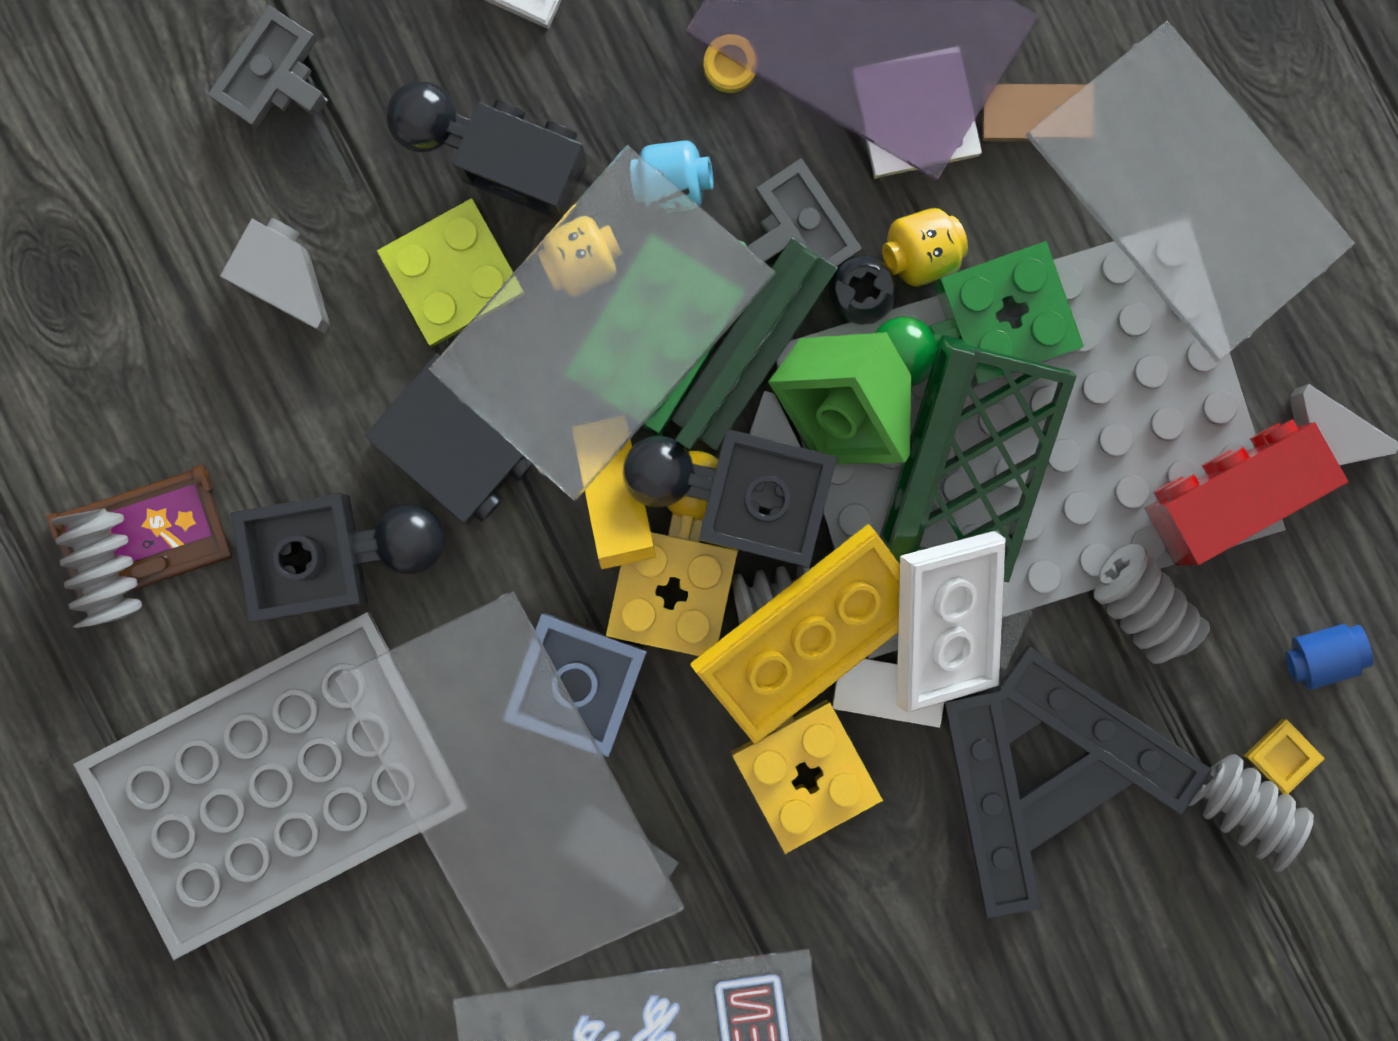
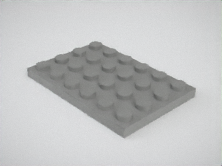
M370 612L364 613L74 763L173 960L469 807L455 776Z

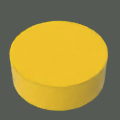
M729 35L720 37L709 45L704 55L703 68L708 82L714 88L726 93L739 92L748 87L755 78L758 59L754 48L748 41L738 36Z

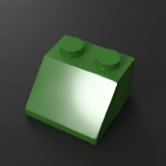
M887 332L800 338L769 380V384L809 450L837 456L836 464L905 463L910 456L911 374Z

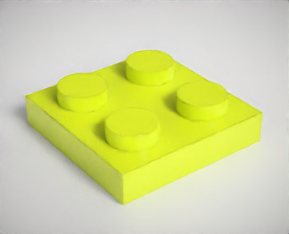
M472 198L377 250L431 348L526 296Z

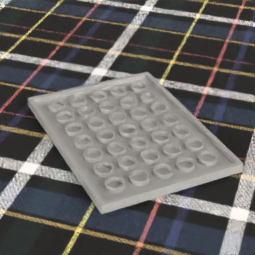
M1188 219L1053 260L1084 347L1074 353L1043 363L1073 371L1077 377L1009 583L1003 582L1002 618L1096 589L1101 581L1099 573L1103 564L1119 548L1129 544H1140L1147 550L1148 557L1155 560L1160 565V569L1174 565V561L1144 509L1158 501L1153 492L1181 476L1186 478L1194 474L1196 478L1205 475L1206 473L1201 465L1228 450L1234 451L1244 447L1248 451L1254 447L1250 438L1256 434ZM934 296L892 309L886 317L872 324L860 325L850 322L801 338L874 333L884 322L902 316L919 319L928 326L944 321L946 318L938 296ZM1003 303V309L996 314V318L999 323L1008 321L1012 329H1015V321L1020 318V315L1016 308H1010L1008 303ZM800 338L791 340L776 361L777 368L780 367ZM1014 373L1012 377L1015 380L1022 376L1023 373ZM1005 377L975 387L973 390L978 399H981L1008 383ZM1039 378L1020 389L1031 412L1052 402L1058 382ZM928 379L921 384L911 387L910 436ZM1014 394L985 409L996 432L1025 417ZM967 395L964 408L973 403L969 395ZM978 413L958 424L954 439L963 452L991 435ZM1046 418L1038 422L1041 430H1043ZM1029 427L1004 441L1003 444L1013 463L1017 464L1035 454L1039 440L1032 427ZM797 430L802 448L809 449ZM997 446L968 462L980 484L1008 469ZM952 447L947 460L956 456ZM902 463L835 464L823 511L834 550L867 524L880 536ZM960 466L941 477L938 492L946 504L973 489L974 486L963 466ZM1029 470L1021 474L1024 483L1026 482ZM1014 478L989 492L986 496L997 516L1019 504L1022 491ZM981 498L951 514L963 536L992 520ZM934 499L931 512L940 507L936 499ZM946 517L925 529L920 546L932 548L958 539ZM1283 519L1236 545L1286 530ZM1012 522L1004 526L1007 534H1009ZM898 633L867 656V658L871 659L897 651Z

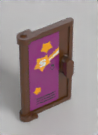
M204 464L193 467L192 471L61 514L56 512L47 515L48 526L55 541L57 537L69 531V527L53 524L50 519L104 508L107 512L123 514L124 521L111 528L110 533L128 536L129 542L114 552L116 555L129 556L133 560L131 566L119 572V576L137 579L138 585L132 590L232 558V553L210 491L213 490L210 475ZM60 546L64 558L74 552L72 547ZM68 568L71 578L78 574V569ZM75 590L78 598L83 596L82 591Z

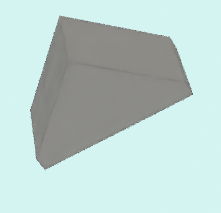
M1310 384L1295 388L1289 397L1295 424L1300 426L1315 422L1339 465L1396 454L1398 451V442Z

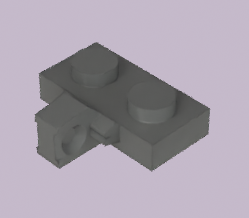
M268 5L208 93V96L256 129L273 105L285 111L291 101L317 118L328 102V99L323 96L321 91L306 82L312 71L303 65L302 62L318 39L314 34Z
M802 158L755 189V193L770 213L769 217L761 221V225L767 234L747 246V249L744 250L756 269L782 253L792 237L835 266H839L862 249Z

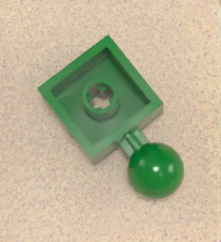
M1047 241L940 278L934 287L946 320L928 326L919 319L902 316L884 322L874 332H887L911 374V387L921 384L929 378L942 334L963 339L967 345L1039 363H1046L1066 356L1084 347ZM1003 303H1008L1010 308H1016L1019 312L1020 318L1015 321V329H1012L1008 321L999 323L996 318V314L1003 309ZM978 362L971 386L975 388L1003 378L1004 375L999 367ZM1009 370V372L1011 373V375L1014 374V373H1017V372H1015V371Z

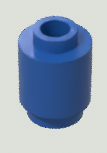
M1343 623L1292 638V650L1285 652L1286 664L1291 678L1295 683L1302 681L1308 690L1361 676L1362 669L1373 666L1372 649L1367 635L1360 625L1348 627Z

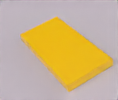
M867 524L700 655L690 665L756 745L899 632L900 564L876 531Z

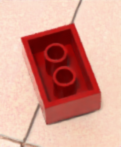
M1292 419L1281 425L1280 423L1272 425L1250 438L1254 446L1250 450L1246 451L1244 447L1234 451L1228 450L1201 465L1206 473L1199 478H1196L1194 474L1186 478L1181 476L1153 492L1158 501L1144 509L1176 566L1200 565L1348 483L1345 474L1315 422L1297 426Z

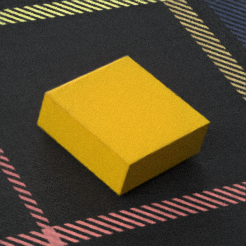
M1283 718L1244 755L1267 781H1272L1279 788L1278 792L1281 795L1289 794L1325 759L1287 719Z

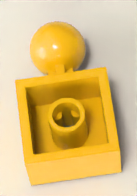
M688 451L694 464L717 469L719 460L711 454L702 451ZM684 496L677 503L668 506L667 508L672 512L668 536L651 532L656 557L621 565L606 633L607 637L696 656L702 655L719 641L738 551L700 543L699 536L708 504L707 501ZM670 577L680 579V588L688 591L687 601H677L674 609L665 608L664 598L656 596L658 585H667Z
M824 700L795 717L791 716L756 745L751 740L731 751L738 768L785 854L883 801L828 700ZM803 762L810 769L819 766L821 773L815 777L817 784L810 789H807L803 784L794 786L791 782L798 776L795 767Z

